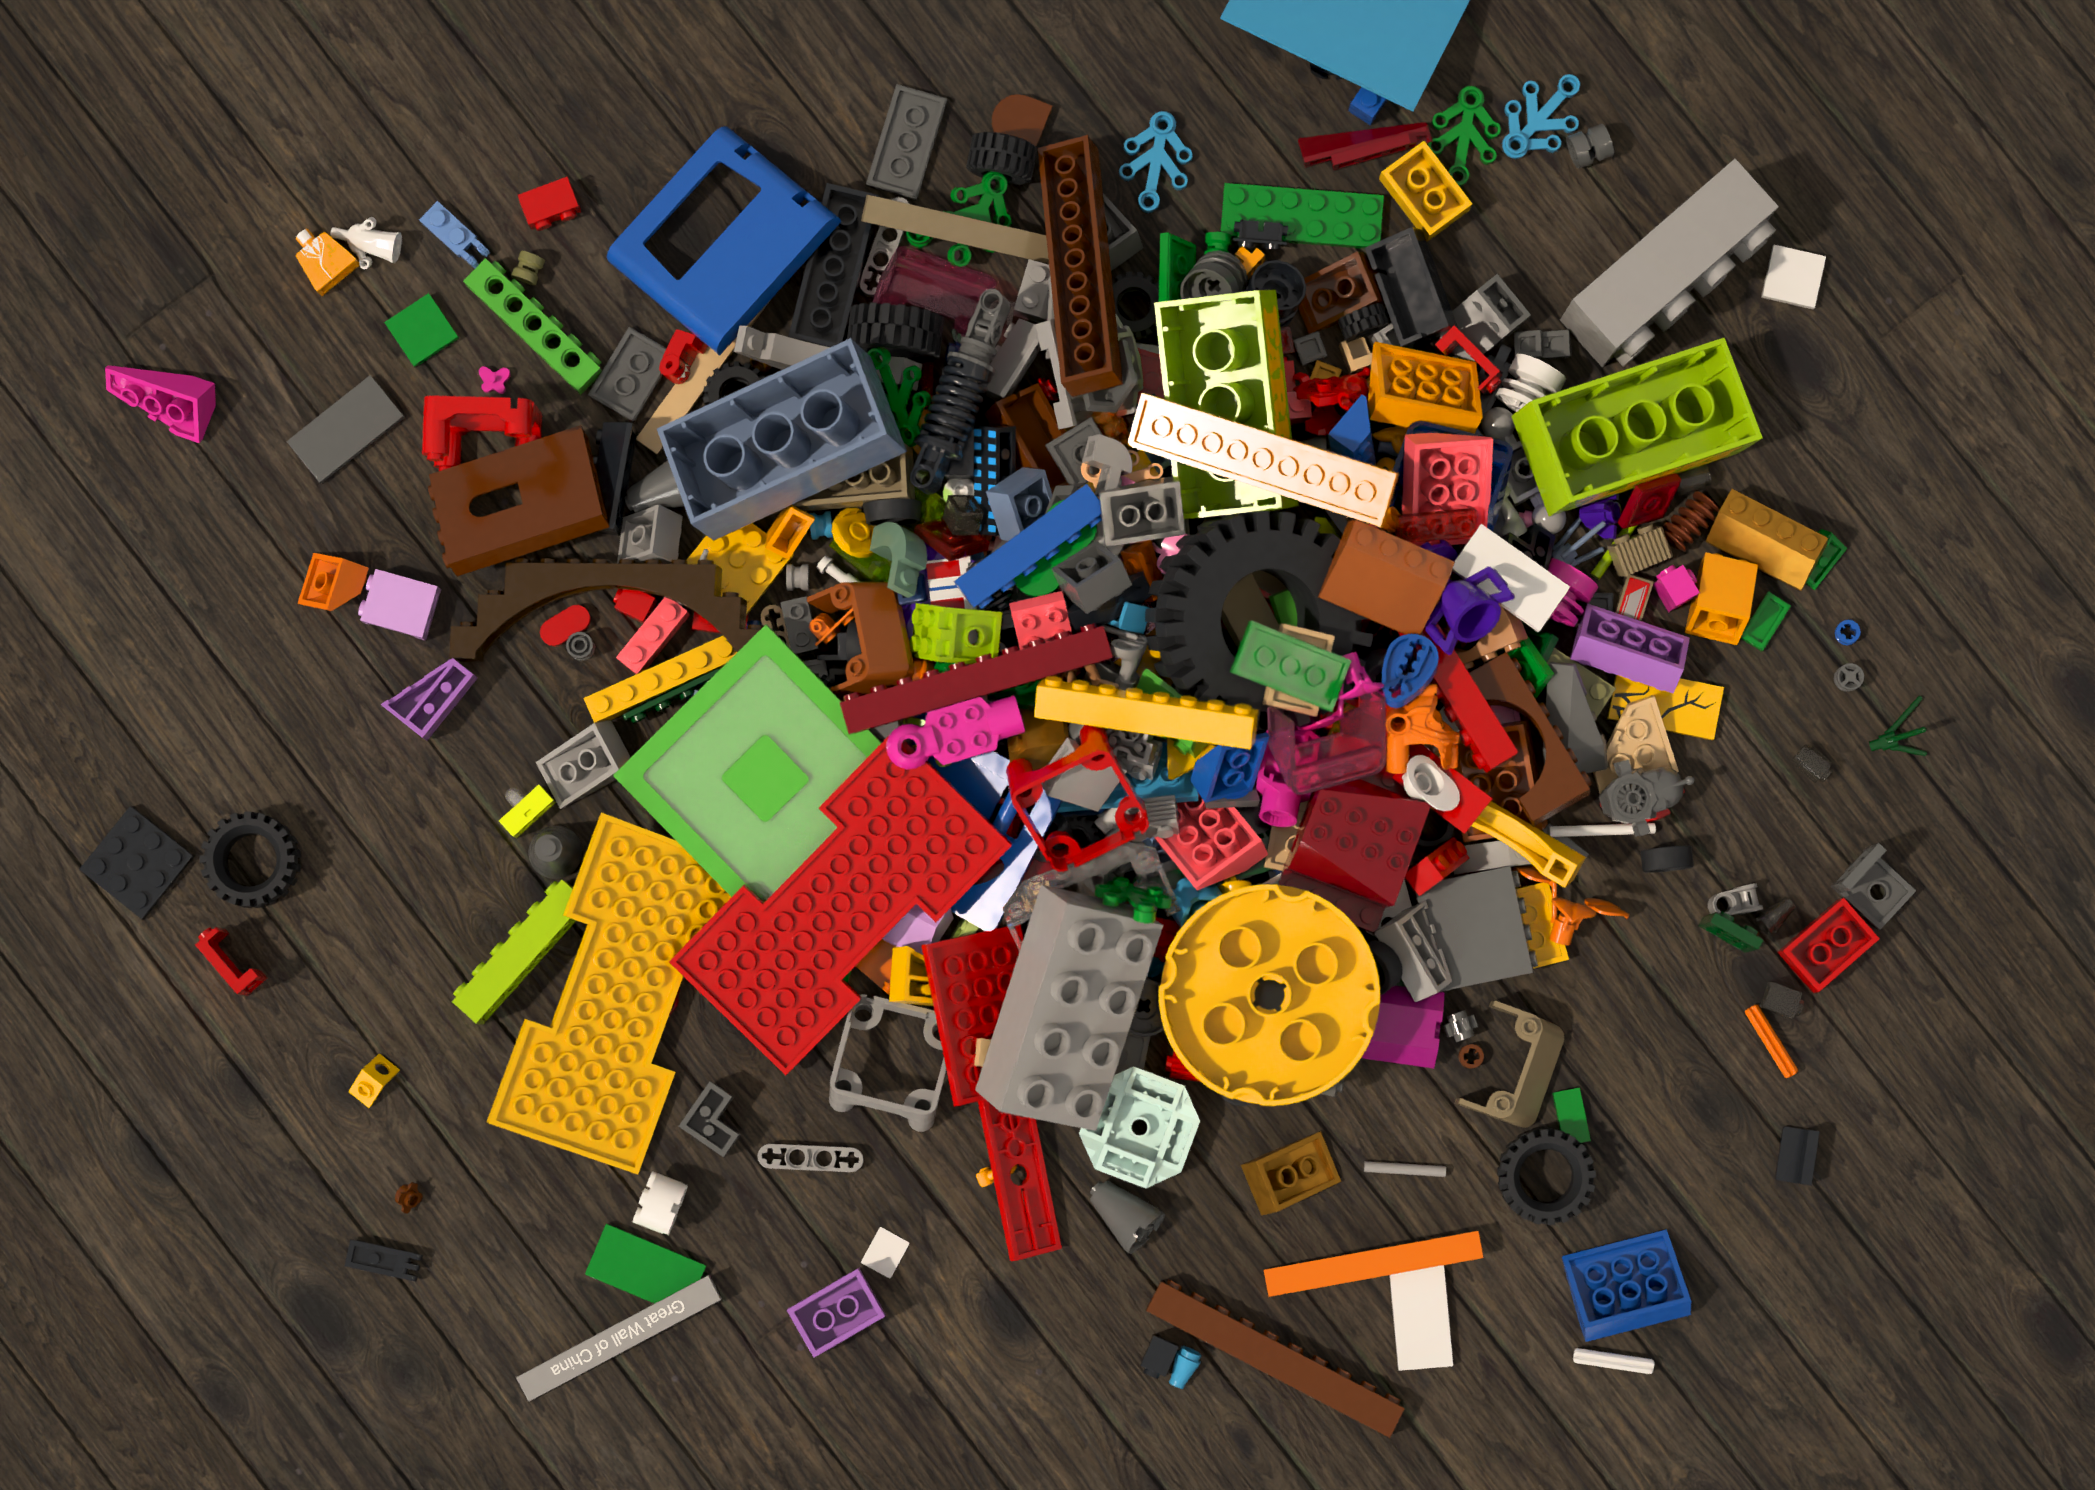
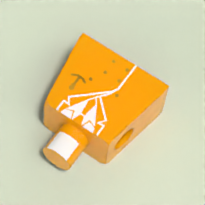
M304 229L295 238L303 247L296 254V257L314 289L321 297L360 266L357 259L326 232L321 233L315 238L309 229Z

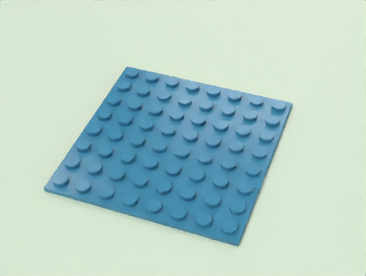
M1229 0L1220 19L1414 112L1470 0Z

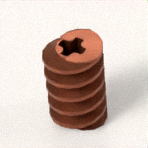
M1695 492L1693 494L1694 500L1688 499L1685 502L1687 508H1679V515L1673 514L1671 517L1672 523L1666 522L1663 525L1666 538L1684 552L1686 547L1683 542L1686 541L1692 544L1694 541L1691 534L1700 536L1701 532L1698 526L1700 525L1707 529L1709 526L1705 519L1708 518L1715 521L1716 518L1713 511H1720L1713 501L1701 492Z

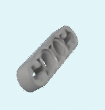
M897 197L892 199L893 201L909 204L904 198ZM879 227L860 279L861 291L867 297H877L884 290L905 231L894 229L898 233L896 240L887 242L883 239L882 234L889 227ZM878 253H884L889 258L888 263L883 267H879L873 262L875 255ZM870 268L876 272L884 273L883 276L877 275L876 284L879 287H874L872 291H869L868 286L865 284L866 281L870 282L874 275L872 271H869Z
M766 1144L758 1152L759 1163L763 1167L771 1169L855 1172L862 1167L864 1162L861 1151L851 1147ZM768 1148H772L773 1153L782 1154L781 1148H787L785 1153L786 1165H781L782 1159H774L772 1164H768L767 1159L763 1158V1153H767ZM799 1149L805 1154V1160L801 1165L791 1163L789 1156L793 1150ZM824 1150L832 1155V1162L826 1167L820 1166L816 1159L818 1153ZM835 1151H841L840 1157H848L849 1152H854V1156L859 1157V1163H854L853 1168H850L847 1162H839L840 1168H835L837 1160Z

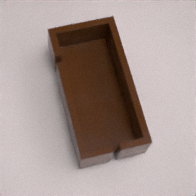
M1038 383L1019 391L1016 395L1013 394L995 402L984 413L989 424L1016 426V471L1022 467L1045 470L1052 494L1056 486L1069 485L1045 446L1066 431L1058 429L1055 412Z

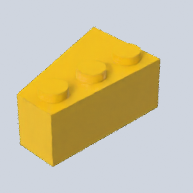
M909 946L894 947L889 1002L934 1007L924 956Z

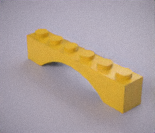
M721 636L583 699L594 723L609 721L667 691L691 682L718 668L721 669L737 652L728 640Z
M1490 801L1471 825L1513 848L1533 864L1542 875L1564 888L1575 879L1586 858Z

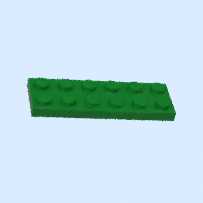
M1224 183L1221 232L1231 234L1232 238L1239 237V232H1234V222H1240V219L1259 221L1258 231H1263L1264 221L1283 222V225H1288L1287 236H1282V240L1287 241V243L1365 249V247L1377 243L1381 239L1384 195Z

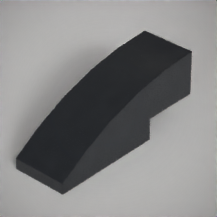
M1144 571L1129 575L1132 586L1125 589L1119 596L1103 603L1099 609L1088 614L1072 601L1067 602V613L1076 634L1081 633L1080 627L1096 623L1098 628L1120 617L1125 602L1140 605L1152 596V594H1149L1150 585Z

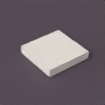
M1773 245L1761 298L1814 309L1826 256Z

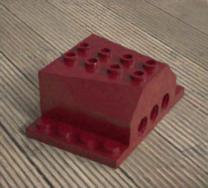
M1329 743L1313 786L1310 800H1308L1277 885L1298 888L1320 896L1341 910L1356 927L1374 933L1378 930L1385 908L1394 906L1431 805L1426 801L1411 798L1405 791V788L1392 778L1395 774L1387 771L1386 763H1382L1381 769L1328 760Z

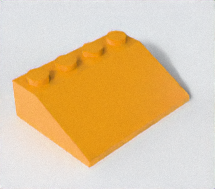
M1374 342L1368 395L1370 420L1431 433L1474 436L1483 418L1476 362Z

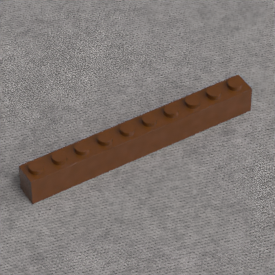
M1170 1279L1166 1283L1160 1281L1146 1308L1147 1312L1389 1438L1391 1437L1405 1409L1399 1405L1400 1399L1389 1393H1386L1385 1397L1375 1393L1377 1387L1364 1380L1360 1384L1350 1380L1352 1374L1339 1367L1336 1372L1327 1368L1328 1362L1316 1355H1313L1312 1359L1302 1355L1304 1349L1289 1342L1288 1346L1277 1342L1279 1336L1266 1329L1263 1334L1254 1330L1255 1324L1243 1317L1239 1321L1229 1317L1231 1311L1216 1304L1215 1308L1206 1305L1207 1299L1193 1291L1190 1296L1181 1292L1183 1286Z

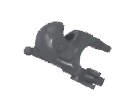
M1623 760L1613 763L1618 778L1613 779L1602 790L1599 800L1603 814L1611 817L1614 821L1626 824L1632 823L1635 837L1651 833L1645 819L1656 818L1657 812L1675 806L1683 796V785H1692L1694 778L1687 776L1682 780L1680 775L1669 767H1659L1644 771L1642 767L1632 770L1630 761Z

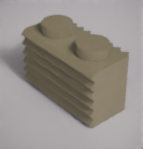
M1652 523L1637 529L1638 534L1629 537L1627 533L1613 539L1614 544L1607 546L1618 576H1629L1673 557L1662 526L1653 527Z

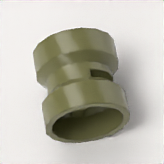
M520 251L518 256L519 264L513 269L511 276L521 282L536 286L538 271L543 268L545 260L530 252Z

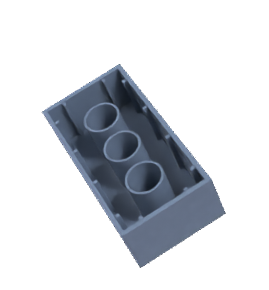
M851 338L657 428L690 523L712 540L723 537L907 452L872 358Z

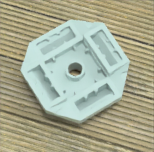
M1133 1066L1114 1075L1097 1130L1081 1128L1079 1135L1096 1170L1143 1188H1148L1181 1173L1200 1120L1184 1085ZM1137 1119H1141L1147 1124V1131L1140 1136L1135 1135L1131 1129L1132 1123Z

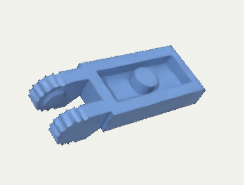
M438 201L419 220L458 257L461 256L474 269L479 265L477 260L465 252L471 245L476 247L477 251L486 257L490 254V251L477 240V237Z

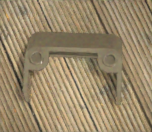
M1491 1001L1489 1004L1490 1008L1517 1017L1515 1023L1517 1036L1524 1041L1532 1043L1515 1093L1511 1094L1506 1091L1494 1092L1489 1097L1486 1107L1461 1098H1456L1454 1104L1517 1127H1529L1537 1119L1564 1042V1033L1559 1026L1536 1015L1498 1001Z

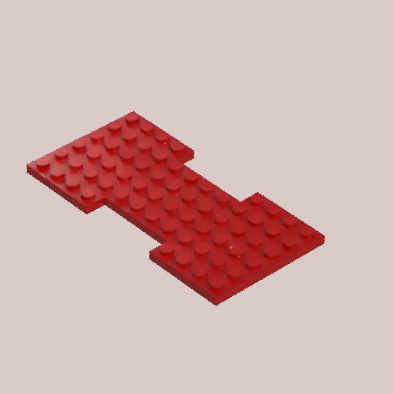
M888 737L818 808L838 828L764 903L744 884L669 961L680 974L785 1075L861 1000L862 997L843 978L916 904L930 918L937 922L1013 845L928 761L916 769H904L895 765L887 754L886 744ZM906 740L902 742L901 750L907 755L915 753L916 750Z

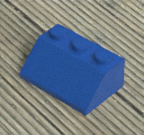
M1362 394L1330 431L1328 437L1331 452L1376 466L1367 399Z

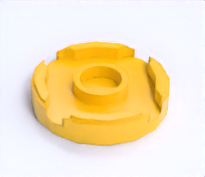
M846 508L832 522V535L835 542L850 556L868 558L875 553L870 551V545L875 526L866 524L865 514L860 512L862 509Z

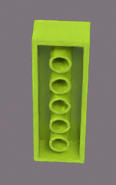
M564 880L560 882L554 881L545 891L547 894L546 898L540 903L536 901L527 911L528 918L522 923L518 921L508 932L511 935L505 943L499 942L490 952L492 955L491 959L485 964L481 962L472 972L473 979L467 984L463 982L453 993L456 997L452 1002L476 1024L483 1025L577 921L563 916L573 890V886Z

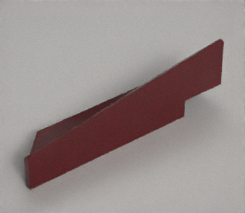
M1421 122L1304 137L1298 139V144L1305 168L1331 161L1335 171L1415 148L1423 141L1426 144L1433 141L1428 124Z

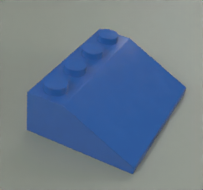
M1667 1229L1562 1256L1585 1342L1691 1315V1299Z

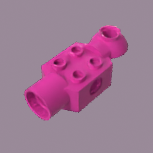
M1015 696L986 703L981 697L928 712L924 727L905 724L895 728L887 740V754L895 765L904 769H916L923 765L932 755L942 765H946L996 750L998 740L1025 733ZM905 739H913L917 744V750L912 755H907L901 750V744Z
M1318 715L1317 717L1309 716L1311 722L1305 725H1311L1318 722ZM1284 726L1285 730H1266L1270 738L1258 772L1256 786L1257 792L1263 795L1259 817L1263 822L1276 827H1291L1297 823L1300 803L1310 800L1320 745V737L1315 734L1317 729L1299 730L1297 726Z

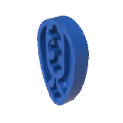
M1406 634L1395 639L1388 647L1382 668V684L1385 686L1382 688L1388 706L1392 708L1403 707L1417 698L1431 683L1437 672L1439 659L1437 648L1431 640L1418 634ZM1421 645L1422 650L1417 652V661L1412 663L1411 673L1409 672L1407 676L1403 675V670L1405 671L1408 666V659L1413 656V648ZM1401 685V695L1393 698L1392 693H1395Z

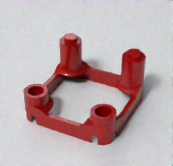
M425 396L422 455L427 456V460L434 461V467L439 468V471L461 464V439L463 435L470 431L504 432L505 436L515 437V446L542 438V413L532 400L518 398L517 409H510L511 398Z
M1084 725L1079 733L1081 746L1073 753L1039 770L1034 771L1032 764L1028 760L1020 758L1011 761L1006 768L1013 806L1045 859L1049 860L1051 867L1058 872L1068 871L1067 865L1073 862L1076 868L1135 839V832L1140 830L1141 834H1143L1149 827L1144 800L1137 795L1109 745L1107 733L1103 727ZM1079 764L1093 771L1103 770L1111 766L1128 796L1120 801L1115 813V821L1120 831L1084 849H1081L1075 839L1064 831L1053 832L1044 840L1025 809L1040 799L1043 792L1042 782ZM1129 808H1139L1136 814L1125 813ZM1059 843L1067 844V846L1062 850H1055L1052 848L1054 845Z

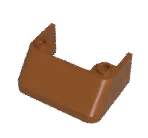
M843 582L806 598L807 603L828 614L853 607L862 654L853 657L846 666L847 681L829 688L842 702L845 695L859 692L860 696L871 693L870 688L886 684L888 689L897 686V680L913 676L914 663L902 606L899 605L897 592L887 588L888 582Z

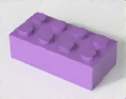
M1587 603L1577 628L1571 660L1604 670L1607 673L1628 678L1634 682L1655 687L1661 691L1674 693L1684 670L1690 638Z

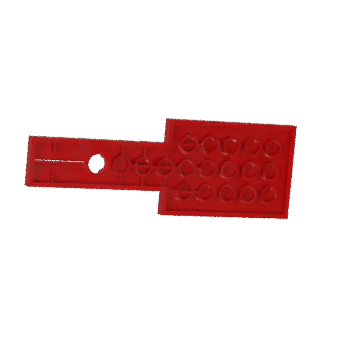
M1021 924L921 945L954 1106H961L978 1101L1010 1261H1018L1062 1249L1036 1119L1000 1112L975 1090L982 1067L974 1066L976 1041L978 1038L992 1039L1024 940ZM1016 1164L1024 1167L1027 1172V1178L1023 1180L1020 1186L1014 1184L1010 1177L1011 1169Z

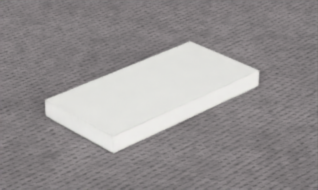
M1482 524L1477 528L1458 555L1452 569L1454 573L1464 580L1488 566L1496 569L1515 595L1513 600L1498 604L1537 632L1541 630L1570 588V586ZM1489 578L1477 585L1490 595L1502 592L1496 588Z
M1444 1265L1389 1275L1398 1370L1453 1366Z

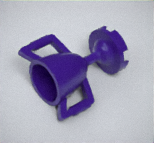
M1440 539V544L1431 546L1429 542H1426L1420 546L1451 561H1455L1458 557L1452 545L1443 539ZM1490 566L1465 580L1452 581L1449 576L1445 589L1441 594V600L1432 611L1425 625V631L1437 646H1440L1447 655H1451L1457 640L1472 642L1487 635L1499 621L1501 607L1498 603L1513 600L1515 595L1498 571ZM1489 578L1496 588L1502 592L1490 595L1477 585ZM1443 615H1445L1450 628L1447 639L1435 626Z

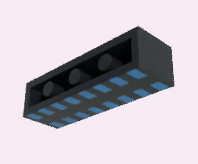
M998 424L974 426V533L999 536L986 491L1016 472V426Z

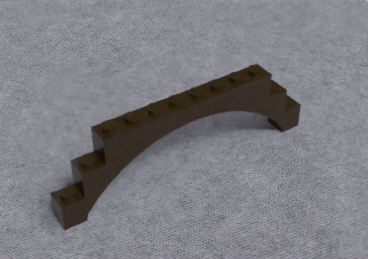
M517 558L515 563H506L505 591L488 590L487 594H478L477 626L474 622H460V626H451L449 658H453L457 662H483V655L494 642L511 626L531 612L564 597L594 590L625 589L643 591L681 603L709 621L728 640L736 652L749 642L764 626L748 625V629H746L747 600L739 597V593L723 592V597H721L722 568L714 564L712 560H698V564H688L687 560L675 559L671 560V564H661V560L647 559L645 564H635V560L620 559L619 564L609 563V560L593 559V563H583L581 559H567V563H557L556 559L545 558L541 559V563H531L530 559Z

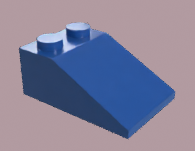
M1268 732L1256 735L1255 743L1251 749L1217 745L1195 762L1190 780L1205 803L1253 790L1270 738Z

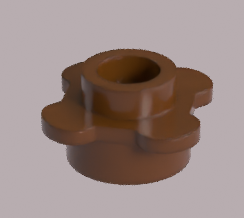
M415 1182L409 1185H402L395 1195L396 1203L402 1206L401 1211L405 1214L409 1213L411 1208L416 1207L423 1197L422 1193L417 1189L418 1184Z

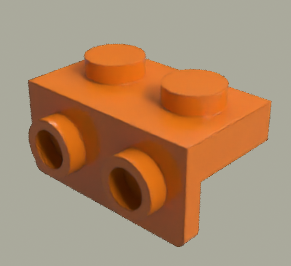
M1151 540L1136 542L1120 552L1128 576L1144 571L1150 586L1152 581L1163 580L1162 572L1157 567V557ZM1152 595L1145 602H1154L1157 600V596Z

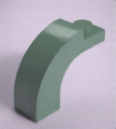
M885 522L875 526L870 551L892 561L887 588L907 598L915 596L919 571L926 569L927 550L923 539L916 533L893 522Z

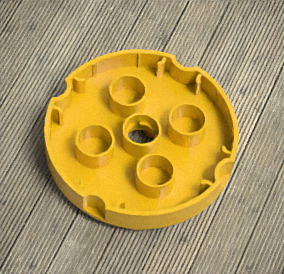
M1263 884L1247 886L1225 893L1208 902L1186 921L1175 936L1166 954L1161 986H1159V1006L1168 1040L1178 1058L1198 1080L1228 1098L1264 1106L1292 1104L1314 1097L1331 1088L1352 1070L1365 1052L1374 1033L1380 1006V984L1371 950L1361 932L1341 910L1320 896L1308 891L1289 886ZM1259 978L1275 980L1280 984L1285 983L1287 987L1284 989L1285 997L1280 1005L1281 1011L1277 1012L1276 1009L1267 1010L1259 1005L1257 1007L1254 1006L1255 989L1259 985L1257 981Z

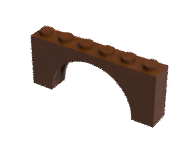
M1505 652L1469 674L1489 706L1507 707L1521 713L1535 725L1542 736L1546 749V760L1542 774L1531 790L1519 798L1520 806L1534 827L1590 795L1589 786L1592 783L1584 770L1579 772L1575 763L1578 760L1572 749H1565L1561 740L1564 737L1558 726H1551L1547 719L1550 714L1544 703H1537L1533 696L1536 694V691L1530 680H1523L1519 673L1522 671L1518 660L1515 657L1510 658L1508 653Z

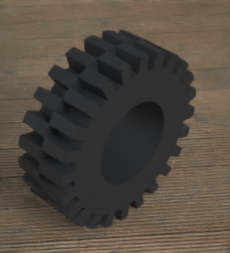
M1253 511L1223 515L1220 520L1206 521L1197 526L1199 531L1197 534L1185 535L1175 544L1180 549L1177 555L1165 556L1159 567L1166 572L1163 580L1152 581L1149 589V594L1158 596L1156 608H1147L1145 611V622L1155 623L1156 635L1146 638L1149 650L1160 652L1162 660L1154 664L1159 676L1170 677L1173 681L1171 687L1182 696H1192L1201 702L1219 700L1228 706L1246 704L1251 706V709L1259 710L1257 730L1279 731L1285 730L1284 726H1302L1311 721L1310 715L1263 705L1266 686L1230 672L1235 657L1229 651L1223 638L1221 613L1228 593L1240 579L1258 570L1276 577L1289 590L1297 611V627L1335 636L1331 651L1334 654L1343 656L1353 652L1358 653V647H1371L1373 634L1362 632V620L1367 618L1318 598L1340 539L1333 533H1320L1318 531L1321 526L1319 523L1310 519H1296V514L1289 512ZM1359 658L1361 667H1365L1366 661ZM1346 680L1343 683V695L1353 687L1351 684H1347ZM1321 708L1318 710V714L1321 715L1329 712Z

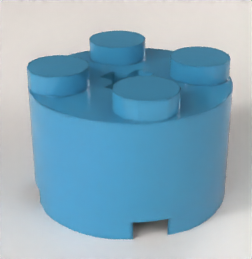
M1183 878L1178 881L1176 889L1171 894V908H1168V911L1181 929L1194 913L1208 902L1223 894L1216 884L1197 891L1187 878Z

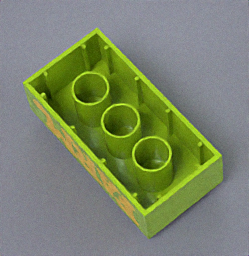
M1256 290L1154 303L1165 399L1292 439L1276 290ZM1171 460L1173 478L1180 481L1184 519L1279 510L1299 506V502L1296 499Z
M1725 338L1532 400L1511 416L1549 517L1634 489L1637 484L1675 473L1678 474L1738 454L1763 438Z

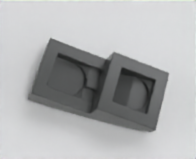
M1570 330L1514 332L1515 356L1517 354H1525L1539 360L1572 358Z

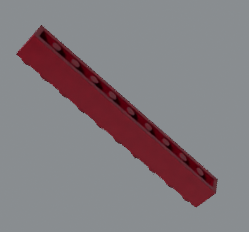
M1096 623L1080 627L1081 633L1071 635L1070 631L1054 635L1055 640L1045 643L1044 638L1028 642L1029 648L1018 650L1017 646L1001 650L1003 655L992 658L990 653L976 657V663L966 666L965 661L949 665L950 671L939 673V670L935 669L922 673L924 678L913 681L912 676L897 680V686L887 689L886 684L870 688L871 693L860 696L859 692L843 696L844 701L839 703L848 734H855L1041 680L1049 676H1055L1110 660L1113 657L1104 626L1097 628Z

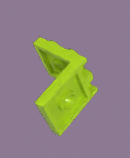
M916 603L912 613V623L914 624L913 636L909 642L912 657L947 663L965 661V664L976 663V657L990 653L992 658L998 657L1002 612ZM975 629L978 633V639L974 644H970L968 634L971 630Z

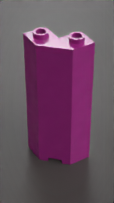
M1394 986L1386 993L1380 995V1006L1375 1030L1361 1058L1434 1069L1440 1040V1024L1443 1018L1444 992H1438L1418 1002L1414 1001L1407 987Z

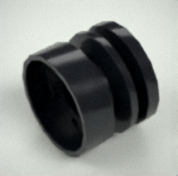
M1273 260L1266 261L1257 267L1245 292L1276 290L1281 330L1288 326L1294 318L1298 307L1305 297L1306 284L1304 277L1296 267L1288 262Z
M1146 977L1139 999L1143 1001L1148 999L1146 1002L1148 1008L1146 1010L1142 1008L1137 1010L1139 1006L1137 1004L1129 1029L1133 1034L1145 1037L1156 1035L1164 1030L1159 1006V986H1161V983L1155 978Z

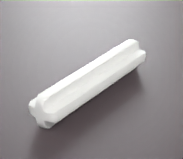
M1576 1348L1573 1354V1361L1579 1364L1652 1374L1654 1370V1360L1580 1348Z

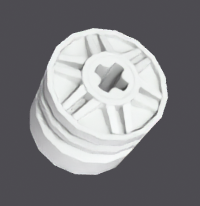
M1517 354L1508 370L1510 375L1516 380L1504 378L1501 383L1504 388H1499L1495 396L1511 410L1517 412L1532 400L1546 396L1545 394L1550 395L1559 392L1566 378L1557 369L1539 359L1525 354Z

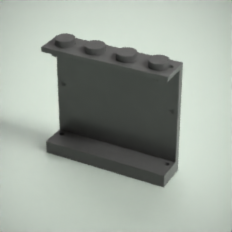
M1512 866L1441 880L1421 896L1416 893L1418 903L1425 900L1427 902L1428 909H1425L1429 924H1434L1436 930L1433 937L1437 949H1442L1452 979V982L1439 992L1535 973L1534 967L1538 966L1535 950L1530 951L1528 940H1532L1530 925H1524L1522 915L1527 913L1524 897L1519 898L1517 887H1521L1518 871H1513Z

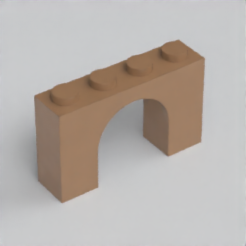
M1499 605L1501 607V615L1496 626L1487 635L1480 638L1478 643L1470 650L1461 649L1457 646L1454 647V650L1465 668L1469 670L1475 667L1474 662L1482 659L1484 663L1498 657L1497 652L1505 649L1507 653L1520 648V642L1528 639L1522 621ZM1439 620L1438 624L1441 628L1443 625L1441 620Z

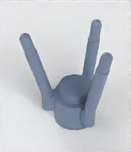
M1578 516L1562 538L1553 546L1554 551L1551 558L1558 559L1575 567L1604 552V547H1600L1575 559L1578 556L1575 550L1606 525V522L1602 521L1572 546L1569 543L1564 545L1581 522L1580 516Z

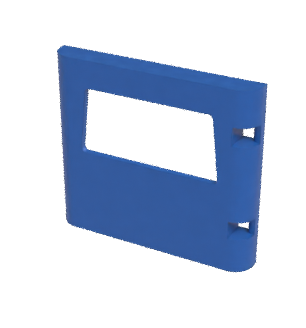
M723 126L707 139L614 241L608 250L607 260L720 356L737 337L739 326H747L842 221L733 130ZM747 152L751 154L746 160L743 159ZM718 163H723L760 187L761 191L680 280H676L647 250L645 243ZM806 199L809 203L802 208L800 204Z

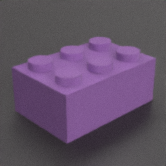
M860 1268L787 1309L813 1358L886 1316Z

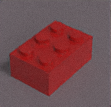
M1845 898L1836 900L1781 948L1778 954L1813 993H1817L1880 938Z

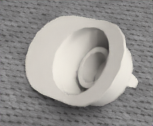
M1416 755L1409 760L1407 772L1403 774L1402 779L1405 791L1411 798L1426 801L1434 808L1442 811H1451L1457 807L1460 801V793L1457 785L1429 757L1424 755Z

